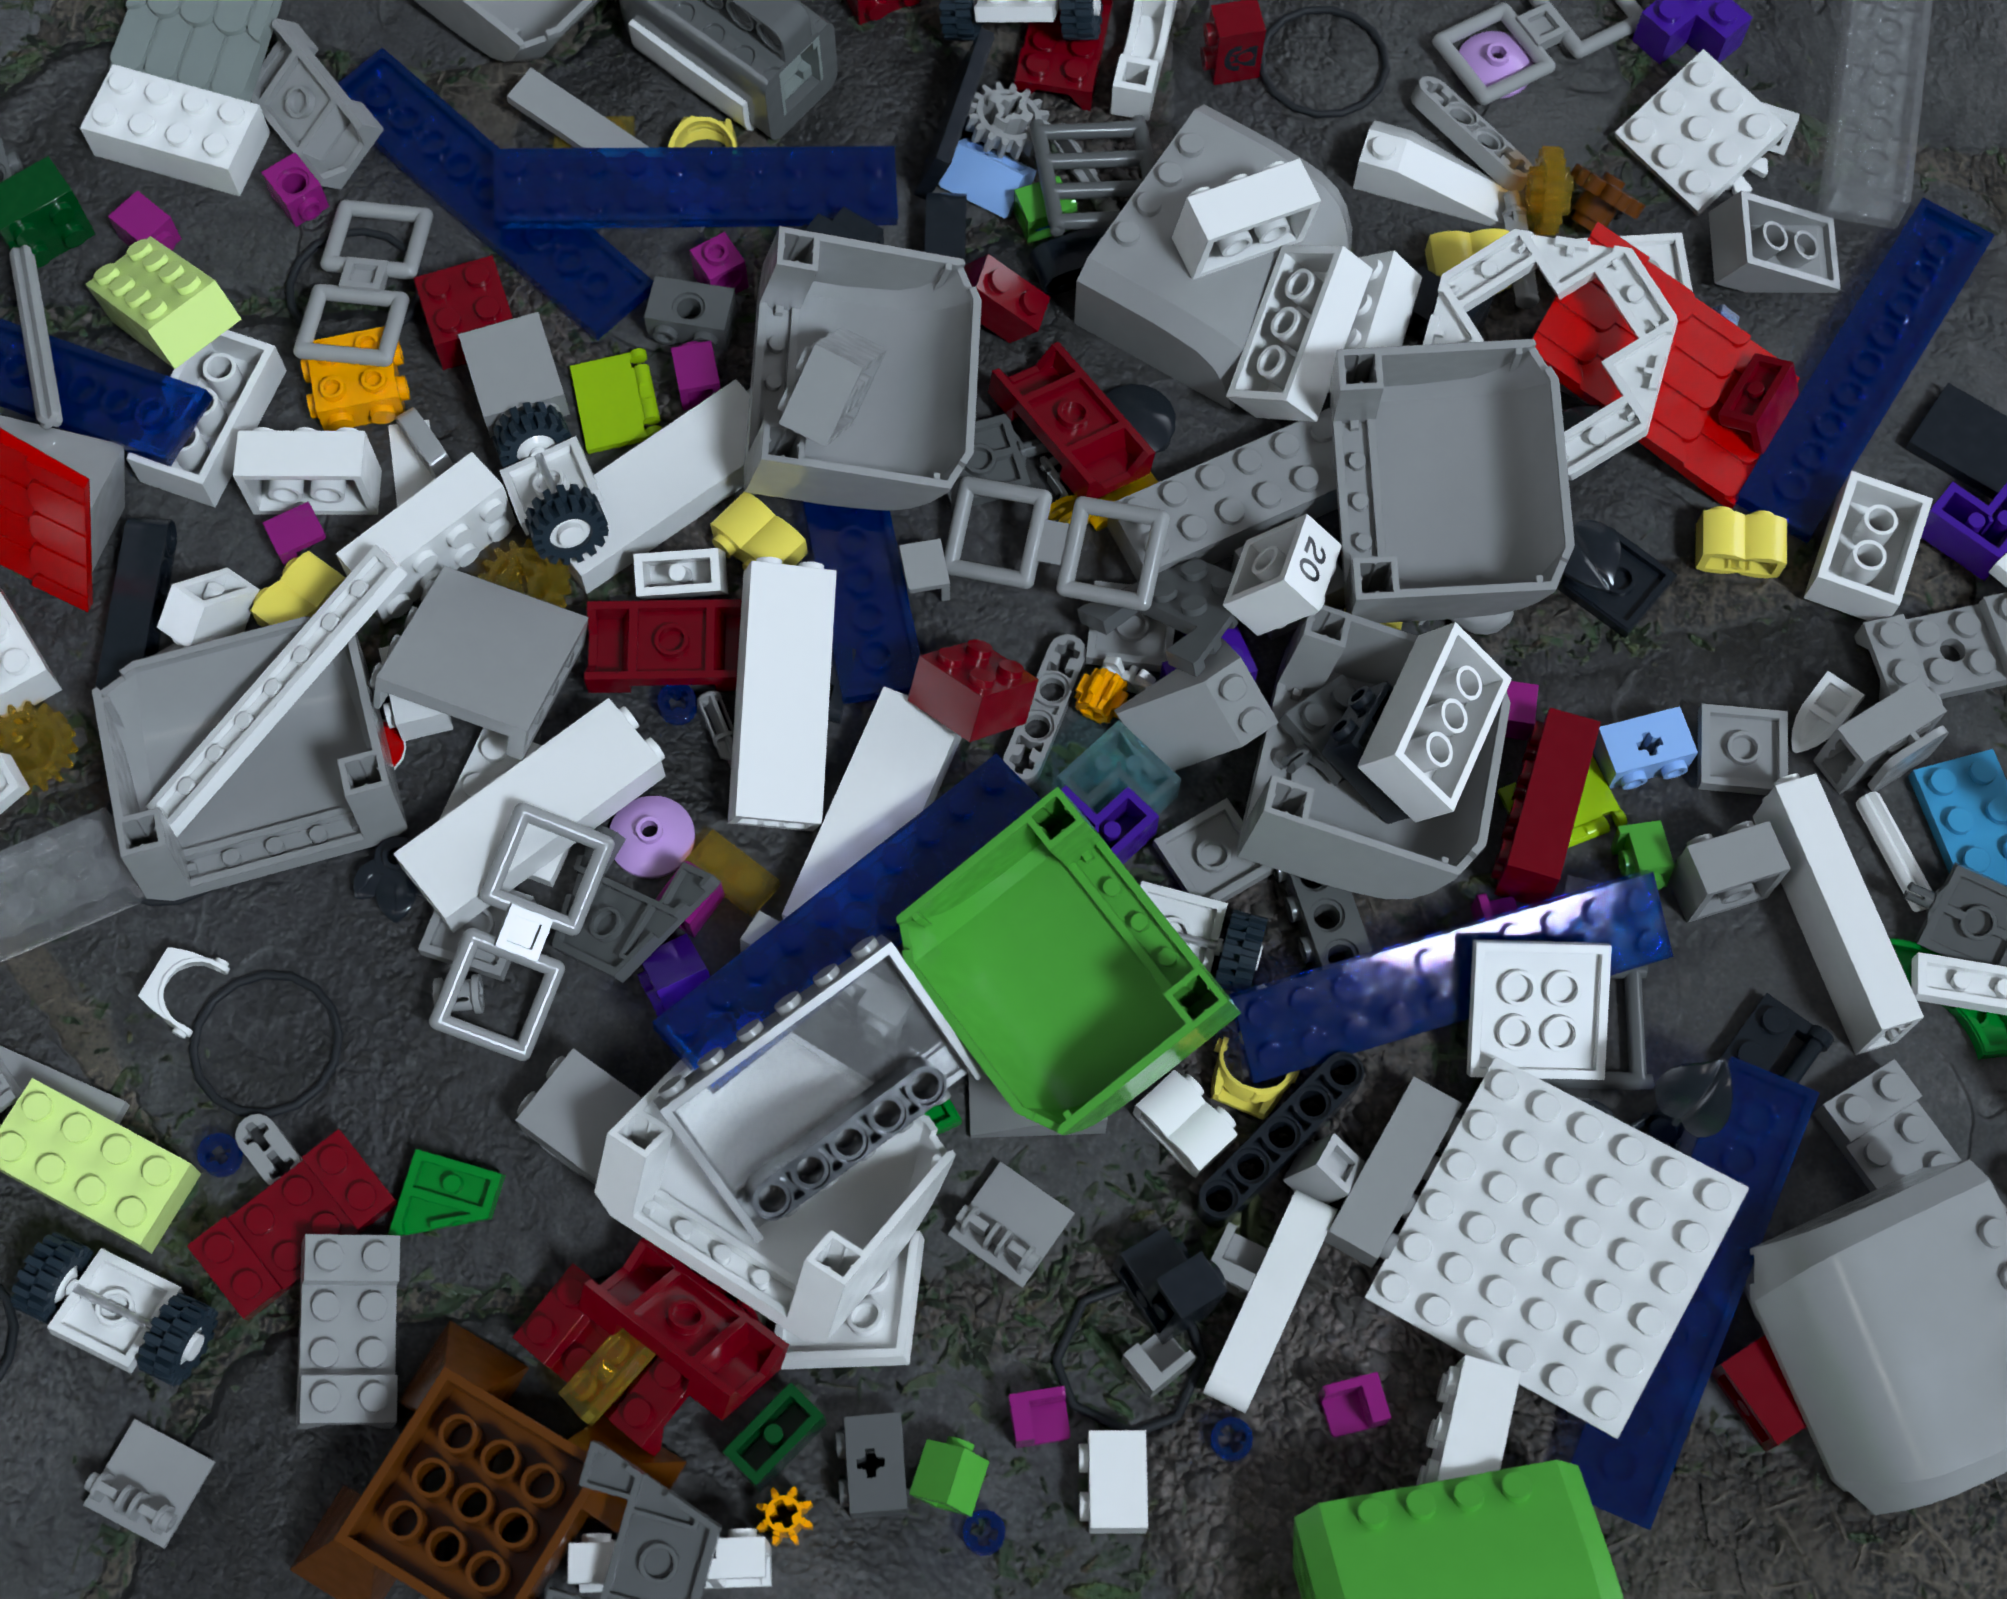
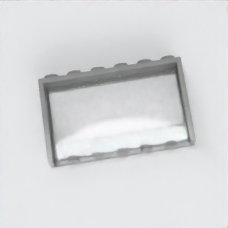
M882 934L877 938L869 936L860 941L852 948V956L839 966L833 963L820 970L813 977V985L800 994L798 991H794L783 997L774 1006L776 1011L762 1022L759 1019H755L747 1023L736 1033L738 1038L736 1041L723 1050L721 1047H716L707 1052L697 1062L699 1067L685 1078L682 1075H678L670 1079L659 1089L658 1093L660 1096L653 1100L663 1117L756 1244L764 1238L758 1228L768 1220L761 1218L755 1213L745 1196L747 1178L755 1170L909 1058L922 1057L931 1062L944 1074L947 1088L967 1073L975 1080L984 1075L896 947ZM922 1072L914 1078L912 1091H922L929 1085V1072ZM948 1089L943 1099L936 1106L945 1103L951 1097ZM885 1100L880 1102L874 1110V1119L886 1118L893 1109V1101ZM914 1122L905 1127L899 1133L907 1131L914 1124ZM855 1129L842 1130L835 1140L836 1146L845 1147L850 1145L855 1138ZM874 1150L861 1161H865L872 1157L875 1154L876 1150ZM807 1157L803 1159L798 1165L797 1174L807 1175L812 1173L817 1166V1158ZM838 1178L832 1181L823 1189H828L829 1187L834 1185L837 1182ZM776 1185L765 1187L759 1194V1202L770 1203L774 1201L780 1192V1187ZM800 1206L793 1210L791 1213H789L787 1216H785V1218L795 1214L799 1210Z

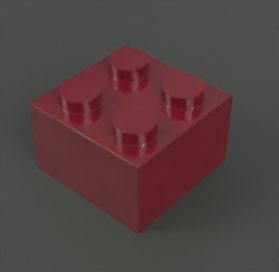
M493 255L414 277L443 370L467 364L458 334L513 319Z
M972 639L965 643L920 655L907 701L968 742H972L1026 724L1039 679L1025 671L1020 663L1008 660L994 651L989 643Z

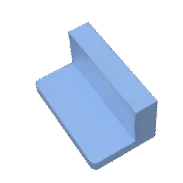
M969 137L959 140L952 162L940 180L939 186L952 193L967 194L968 201L1000 217H1009L1014 208V190L1031 185L1037 170L1006 155L1003 158H999L997 151L994 149L986 153L983 151V144L979 142L973 143Z

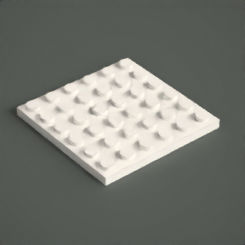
M1495 1056L1398 1235L1400 1238L1390 1257L1385 1259L1365 1299L1465 1355L1521 1370L1520 1386L1618 1440L1740 1208L1749 1187Z

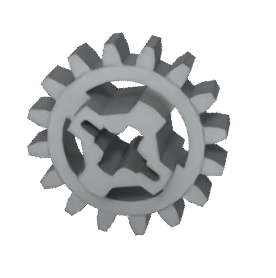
M996 82L993 90L986 85H982L980 93H975L964 128L965 131L974 132L971 139L973 143L981 141L985 143L984 152L987 153L993 148L997 150L999 158H1003L1006 152L1010 153L1014 160H1018L1021 152L1028 157H1031L1034 152L1030 122L1034 119H1041L1044 124H1051L1047 122L1049 111L1040 110L1043 102L1041 99L1031 100L1029 98L1030 90L1027 89L1020 93L1017 91L1016 84L1012 83L1009 89H1004L1000 82Z

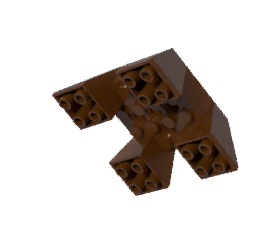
M449 1321L398 1400L400 1404L415 1413L362 1495L343 1485L289 1570L335 1599H384L396 1579L429 1599H538L567 1553L568 1543H573L587 1518L592 1519L616 1535L619 1534L628 1500L578 1486L591 1441L595 1440L603 1443L669 1490L673 1488L687 1461L662 1446L657 1455L653 1456L638 1446L610 1422L609 1418L605 1415L571 1438L564 1439L507 1404L529 1370V1367L461 1326ZM502 1452H513L514 1463L512 1467L503 1474H495L493 1471L495 1458ZM444 1469L446 1481L443 1487L436 1492H427L426 1480L428 1476L435 1470ZM477 1494H485L487 1497L486 1509L481 1515L469 1518L466 1514L468 1501ZM517 1519H527L528 1532L526 1536L519 1542H508L507 1529L509 1525ZM450 1537H457L460 1543L457 1555L450 1561L442 1562L439 1557L441 1544Z

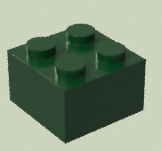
M49 156L0 182V238L9 251L13 247L20 248L23 245L31 247V252L35 255L37 268L47 265L52 259L71 248L82 245L87 239L96 235L74 192Z

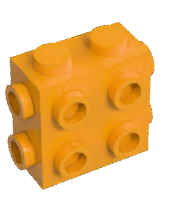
M385 326L317 339L313 343L378 349ZM399 340L393 362L387 367L301 359V368L306 384L311 383L313 391L312 394L306 395L308 409L312 419L319 418L324 431H337L343 427L354 428L372 423L387 424L395 420L396 416L405 412L404 401L410 400L411 397L406 376H399L398 366L404 365V357Z

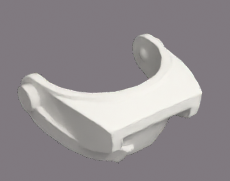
M167 947L138 996L153 1011L160 1015L169 1026L174 1028L173 1034L185 1039L186 1036L190 1037L193 1031L173 1019L168 1012L163 999L165 986L177 972L192 966H205L227 975L230 971L229 963L219 957L212 959L191 951Z

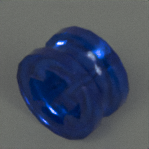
M666 685L658 695L657 703L662 718L667 723L684 725L694 719L698 705L694 691L689 685ZM684 697L686 708L676 707L671 711L669 700L679 701Z
M213 1133L201 1141L197 1149V1159L199 1164L210 1175L228 1177L240 1168L243 1162V1152L230 1135ZM217 1146H221L224 1150L231 1148V1153H225L229 1158L225 1163L220 1165L216 1160L210 1162V1158L215 1157L212 1151Z
M1229 1417L1222 1419L1215 1425L1210 1441L1212 1449L1218 1457L1225 1461L1234 1462L1247 1456L1252 1448L1253 1435L1246 1422L1239 1418ZM1231 1426L1234 1433L1243 1432L1245 1442L1240 1441L1239 1445L1243 1447L1240 1451L1233 1453L1229 1446L1221 1448L1219 1445L1218 1437H1224V1433L1221 1430L1225 1427Z
M978 1510L972 1514V1517L969 1516L966 1519L963 1527V1540L971 1552L980 1556H989L1001 1548L1005 1539V1525L995 1512ZM980 1520L990 1521V1528L998 1531L997 1539L993 1541L989 1538L990 1545L988 1546L978 1545V1537L970 1535L973 1525L979 1528Z

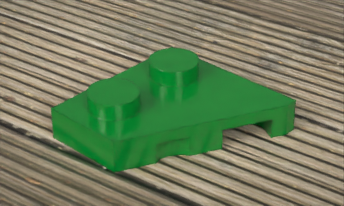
M416 1149L388 1234L400 1235L402 1237L492 1220L506 1175Z

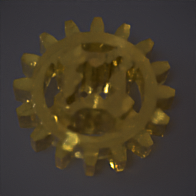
M1542 146L1538 150L1535 166H1530L1527 171L1524 204L1528 208V215H1532V223H1534L1536 235H1556V233H1559L1560 224L1562 225V215L1568 216L1571 210L1570 203L1574 189V179L1570 175V167H1565L1566 158H1564V149H1561V147Z
M527 539L522 548H518L516 542L512 540L509 543L510 551L504 552L498 547L494 549L497 557L495 562L487 559L483 561L487 573L478 574V578L558 607L566 608L567 605L562 595L571 594L572 591L570 583L567 581L571 578L567 565H563L560 558L556 565L549 563L548 558L543 560L539 557L538 552L535 551L531 539ZM522 575H525L526 581L528 582V593H525L523 586H521V584L523 583L521 579Z
M26 701L23 711L19 712L12 704L9 705V715L5 718L0 716V752L10 754L30 787V790L25 795L31 794L33 785H38L44 792L48 791L47 781L53 778L58 782H62L64 779L59 772L62 767L73 768L74 766L67 754L78 752V747L71 740L76 736V733L67 724L68 721L60 711L54 713L46 703H43L38 711L31 701Z

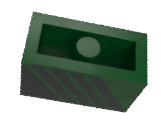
M790 1382L722 1452L726 1459L761 1493L827 1425L825 1416Z

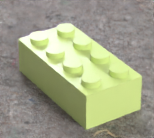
M151 236L133 243L127 249L126 255L115 263H109L99 268L95 272L94 278L85 284L114 324L174 369L241 320V317L213 278Z
M34 1078L30 1080L0 1126L1 1173L151 1254L201 1176V1173L186 1160Z

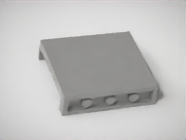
M444 566L435 581L429 579L426 583L419 608L413 606L410 609L405 621V631L403 634H396L393 637L388 649L386 662L384 664L378 663L374 668L370 679V687L375 689L373 707L380 709L388 694L403 698L508 736L506 755L523 760L584 647L589 617Z

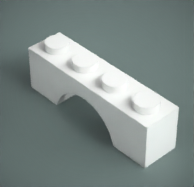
M1134 0L1127 42L1123 54L1120 53L1112 86L1111 114L1130 118L1142 115L1146 121H1149L1177 0Z

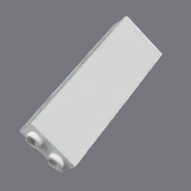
M735 379L594 474L604 499L599 503L608 522V536H603L605 539L603 547L594 545L597 553L592 557L586 552L583 554L585 561L577 563L574 557L570 558V565H563L586 594L634 562L633 554L648 553L744 487L743 474L750 389L746 391Z
M759 557L756 561H751L744 570L728 824L812 832L822 825L836 570L824 569V565L821 563L801 562L799 566L782 564V560L779 558Z
M883 687L782 912L783 923L786 926L812 940L814 939L829 945L831 951L844 958L852 956V948L860 941L869 936H876L962 738L907 701L908 695L887 687Z
M607 698L393 853L403 871L453 933L491 906L481 900L480 892L517 804L522 802L594 830L666 777L662 765V760L665 759L664 753L651 737L644 740L636 731L639 724L625 706L618 709ZM528 823L501 890L510 892L576 842Z
M1795 773L1782 777L1774 782L1771 792L1762 799L1763 803L1753 815V819L1756 825L1770 821L1791 869L1781 880V884L1855 1055L1897 1043L1924 1018L1817 774L1800 778L1799 774Z

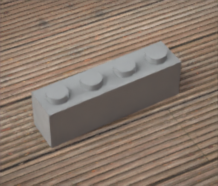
M1413 1077L1329 1229L1324 1242L1370 1268L1374 1266L1379 1257L1383 1259L1390 1257L1400 1238L1397 1234L1393 1233V1230L1400 1217L1404 1220H1407L1419 1198L1418 1195L1414 1194L1415 1189L1421 1179L1428 1182L1440 1159L1435 1153L1441 1141L1449 1143L1461 1119L1457 1118L1456 1114L1462 1105L1461 1102Z

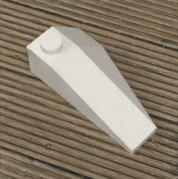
M1374 120L1368 131L1359 159L1354 189L1505 230L1502 213L1505 209L1504 194L1509 190L1416 132Z

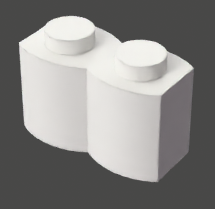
M1173 1070L1135 1105L1133 1115L1156 1140L1165 1146L1168 1152L1187 1172L1197 1178L1234 1143L1238 1135L1233 1129L1236 1123L1231 1115L1222 1107L1217 1106L1214 1109L1203 1099L1204 1090L1191 1075L1185 1074L1182 1076Z

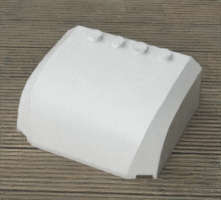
M727 1013L607 1133L594 1193L611 1217L802 1341L827 1343L914 1235L940 1191L956 1153L953 1150H946L936 1136L938 1128L929 1116L923 1114L914 1121V1124L907 1131L897 1133L878 1147L872 1157L858 1162L839 1176L834 1185L828 1189L820 1190L801 1204L795 1214L779 1220H768L758 1229L764 1238L756 1244L653 1101L660 1096L658 1093L659 1089L670 1079L678 1075H682L685 1078L699 1067L697 1062L707 1052L716 1047H721L723 1050L738 1039L736 1033L747 1023L733 1020L734 1014ZM786 1029L675 1111L734 1190L747 1181V1178L755 1170L866 1090L874 1082Z

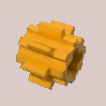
M1095 668L1091 675L1084 673L1075 689L1077 692L1075 695V699H1077L1075 708L1084 717L1094 720L1096 723L1101 724L1105 722L1108 724L1113 716L1118 718L1114 710L1127 702L1129 693L1126 692L1128 683L1117 673L1108 671L1105 668Z
M793 1486L787 1493V1496H780L773 1487L771 1488L773 1499L769 1504L759 1503L756 1505L757 1510L766 1516V1519L762 1520L763 1522L757 1526V1530L759 1533L772 1530V1544L775 1547L780 1544L783 1538L789 1537L798 1546L799 1538L797 1534L800 1530H813L814 1528L813 1524L804 1518V1514H807V1511L812 1509V1502L801 1501L798 1503L797 1487ZM784 1505L789 1511L797 1509V1513L791 1516L793 1525L788 1528H784L781 1522L773 1524V1521L779 1517L777 1509Z

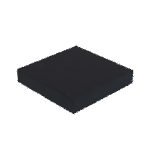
M1609 526L1615 532L1620 542V559L1611 591L1603 592L1586 587L1567 576L1560 583L1558 590L1626 639L1675 581L1677 574Z

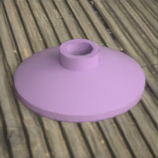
M1487 31L1478 33L1466 40L1459 49V53L1486 87L1534 64L1533 60L1514 36L1504 32ZM1527 85L1502 98H1508L1520 93Z
M644 796L633 800L616 813L609 829L618 832L626 839L614 860L623 870L640 878H660L675 872L684 861L688 860L695 844V829L688 812L674 800L662 796ZM655 826L658 828V831L654 836L646 837L642 834L644 828Z

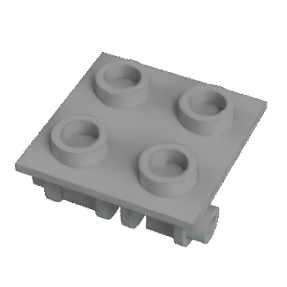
M1000 1162L969 1206L964 1205L955 1219L957 1222L948 1233V1236L1023 1288L1075 1213Z
M134 1419L102 1474L93 1472L87 1479L84 1489L89 1491L90 1494L83 1505L165 1549L216 1462Z

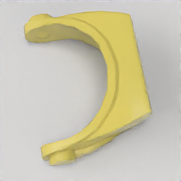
M692 115L682 118L669 141L667 153L665 154L666 159L676 165L677 156L686 145L697 140L709 139L721 142L731 151L733 172H739V169H742L743 156H738L737 138L731 119L718 121L712 117Z
M1226 1036L1223 1039L1219 1038L1214 1049L1219 1055L1212 1077L1211 1099L1264 1120L1278 1104L1283 1093L1292 1083L1295 1084L1300 1072L1297 1069L1298 1066L1292 1063L1290 1069L1286 1072L1285 1079L1276 1086L1261 1089L1244 1085L1230 1074L1224 1062L1223 1055L1228 1049L1230 1038Z

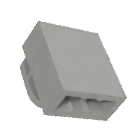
M538 312L458 334L490 438L495 436L493 431L495 424L501 425L499 418L503 414L511 417L509 409L516 406L518 411L524 410L522 403L530 402L532 408H535L537 402H544L546 409L551 404L563 416L570 415Z
M1919 677L1839 726L1813 761L1839 794L1870 775L1874 777L1867 786L1872 792L1878 791L1918 766L1936 750L1949 732L1944 726H1940L1933 731L1931 730L1947 710L1943 706L1939 694L1933 688L1928 687Z
M573 1048L566 1057L560 1056L553 1062L546 1074L548 1080L537 1093L534 1091L529 1093L524 1098L517 1110L519 1116L515 1121L522 1132L540 1144L543 1150L576 1174L585 1177L596 1185L607 1133L642 1098Z

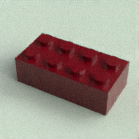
M1551 707L1547 712L1544 722L1535 721L1531 737L1528 738L1522 762L1524 764L1521 774L1518 775L1514 787L1511 811L1507 815L1501 839L1503 841L1501 848L1496 855L1490 878L1498 880L1494 895L1504 898L1513 897L1515 901L1542 909L1546 908L1561 877L1601 721Z

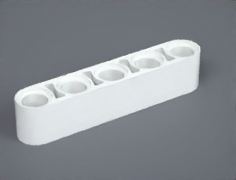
M1295 1190L1203 1391L1204 1394L1246 1414L1338 1209Z

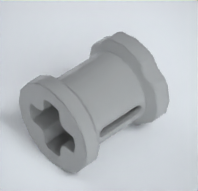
M473 974L471 979L464 981L452 1012L474 1010L476 1014L484 1013V988L480 974ZM442 977L434 978L433 981L434 1006L444 984Z

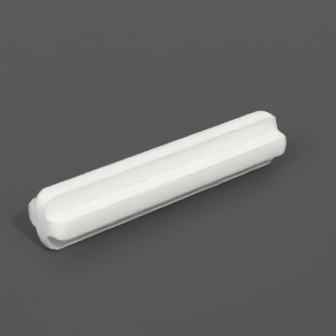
M1874 791L1860 797L1856 802V807L1903 894L1905 890L1909 891L1907 886L1910 882H1914V884L1932 891L1881 795ZM1907 900L1914 912L1927 909Z

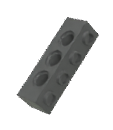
M1274 869L1273 875L1277 883L1284 882L1288 897L1284 898L1288 918L1291 923H1298L1302 937L1298 938L1301 956L1305 963H1312L1316 975L1312 979V985L1318 1003L1326 1004L1330 1016L1380 1002L1386 988L1352 892L1323 884L1319 888L1311 889L1302 884L1300 880L1302 877ZM1321 915L1328 916L1334 921L1336 926L1331 929L1321 928L1316 924L1314 918ZM1335 955L1341 956L1348 961L1350 967L1344 970L1336 969L1329 963L1328 958Z

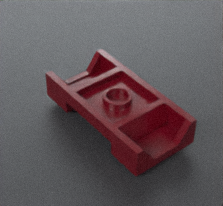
M1102 0V25H1100L1101 32L1098 40L1064 39L1061 31L1060 11H1058L1054 22H1029L1024 48H1021L1014 79L1017 91L1022 93L1028 89L1031 91L1030 94L1036 90L1068 94L1083 110L1091 111L1114 0Z
M1059 341L1052 344L1038 363L1031 368L1010 377L1000 368L992 371L988 394L1011 420L1021 417L1062 465L1059 477L1077 498L1085 496L1098 499L1150 474L1156 452Z
M742 599L587 601L589 655L588 666L584 672V681L588 693H631V686L715 685L716 691H736Z
M340 1129L336 1130L301 1157L303 1160L234 1214L228 1218L226 1216L187 1245L188 1249L244 1320L249 1321L300 1281L301 1243L305 1234L359 1235L398 1205L395 1198Z
M644 1237L638 1242L624 1266L606 1281L598 1285L590 1279L584 1284L578 1309L609 1334L614 1336L621 1329H624L686 1377L689 1383L685 1393L721 1421L781 1369L789 1347L787 1342L676 1258Z
M572 1263L514 1334L513 1338L608 1417L610 1422L638 1446L656 1456L661 1449L665 1425L689 1396L685 1393L689 1380L624 1329H621L612 1336L578 1309L584 1284L590 1279L598 1285L600 1284Z

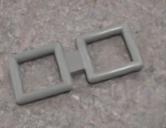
M1528 0L1534 9L1520 16L1514 12L1509 4L1500 3L1437 33L1433 37L1432 43L1480 105H1487L1552 73L1555 70V62L1546 52V49L1562 42L1574 58L1581 59L1634 33L1641 13L1644 10L1636 0H1615L1628 18L1581 41L1549 0ZM1498 21H1502L1535 64L1486 87L1453 43Z
M342 200L338 204L320 265L327 272L342 273L339 286L316 284L313 286L293 348L294 355L297 358L380 367L391 365L409 305V296L405 292L385 290L388 278L411 280L417 276L433 220V212L429 208L354 200ZM361 217L413 222L414 226L404 261L393 262L378 259L341 257V250L351 218ZM326 301L390 307L379 348L368 349L313 343Z
M970 476L963 477L960 480L944 553L948 575L1029 589L1034 585L1038 563L1060 566L1056 590L1061 596L1138 611H1147L1151 607L1170 522V516L1165 510L1080 496L1074 502L1069 524L1048 520L1052 503V494L1048 490ZM974 494L1034 505L1020 571L960 560ZM1089 515L1151 525L1137 593L1075 581Z
M522 802L515 806L480 892V898L484 903L506 911L497 936L476 928H469L464 932L429 1019V1024L433 1029L519 1061H526L531 1057L565 972L564 963L542 954V948L550 928L570 936L580 933L613 852L615 842L612 837ZM528 823L594 849L568 915L501 890ZM477 949L544 973L518 1041L450 1016Z

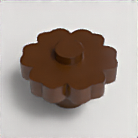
M1576 163L1568 175V178L1584 188L1573 206L1576 210L1571 218L1590 231L1594 229L1597 221L1608 227L1618 210L1634 219H1638L1646 206L1622 189L1626 183L1607 171L1601 177Z

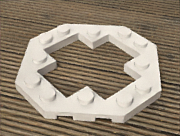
M1513 229L1442 274L1438 287L1439 295L1434 313L1430 316L1423 345L1485 342L1466 312L1536 268L1540 269L1559 300L1597 277L1637 340L1601 361L1603 368L1622 397L1564 432L1568 478L1573 481L1648 434L1678 319L1632 248L1614 245V248L1593 245L1590 241L1562 236L1551 238L1533 235L1532 231Z

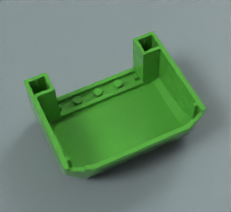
M1058 786L896 916L904 948L902 950L903 959L955 1034L1014 1112L1063 1136L1095 1125L1119 1110L1241 1014L1230 997L1092 824Z
M1551 1460L1322 1502L1294 1517L1293 1569L1301 1599H1624L1578 1465L1560 1460Z

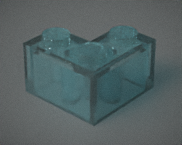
M1118 720L1057 776L1056 787L1058 786L1062 789L1067 785L1088 807L1098 814L1129 786L1159 815L1178 797L1181 778Z

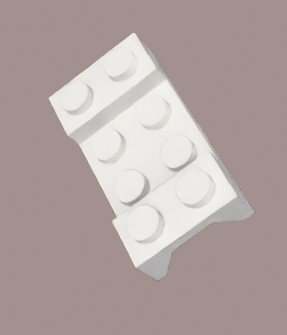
M741 1528L728 1530V1538H719L716 1547V1558H713L705 1589L772 1587V1547L766 1537L758 1535L757 1529ZM583 1534L582 1543H568V1584H579L580 1593H602L617 1541L611 1539V1534Z

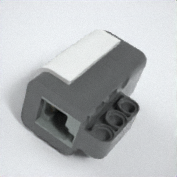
M619 0L623 24L631 36L634 48L747 130L753 131L755 128H758L771 139L776 140L785 135L831 89L836 80L838 65L834 26L799 0Z

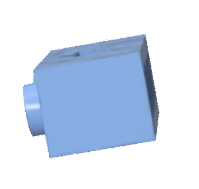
M1679 706L1601 726L1593 753L1609 788L1622 786L1624 790H1629L1645 784L1647 779L1662 775L1663 779H1672L1683 775L1688 771L1698 751Z

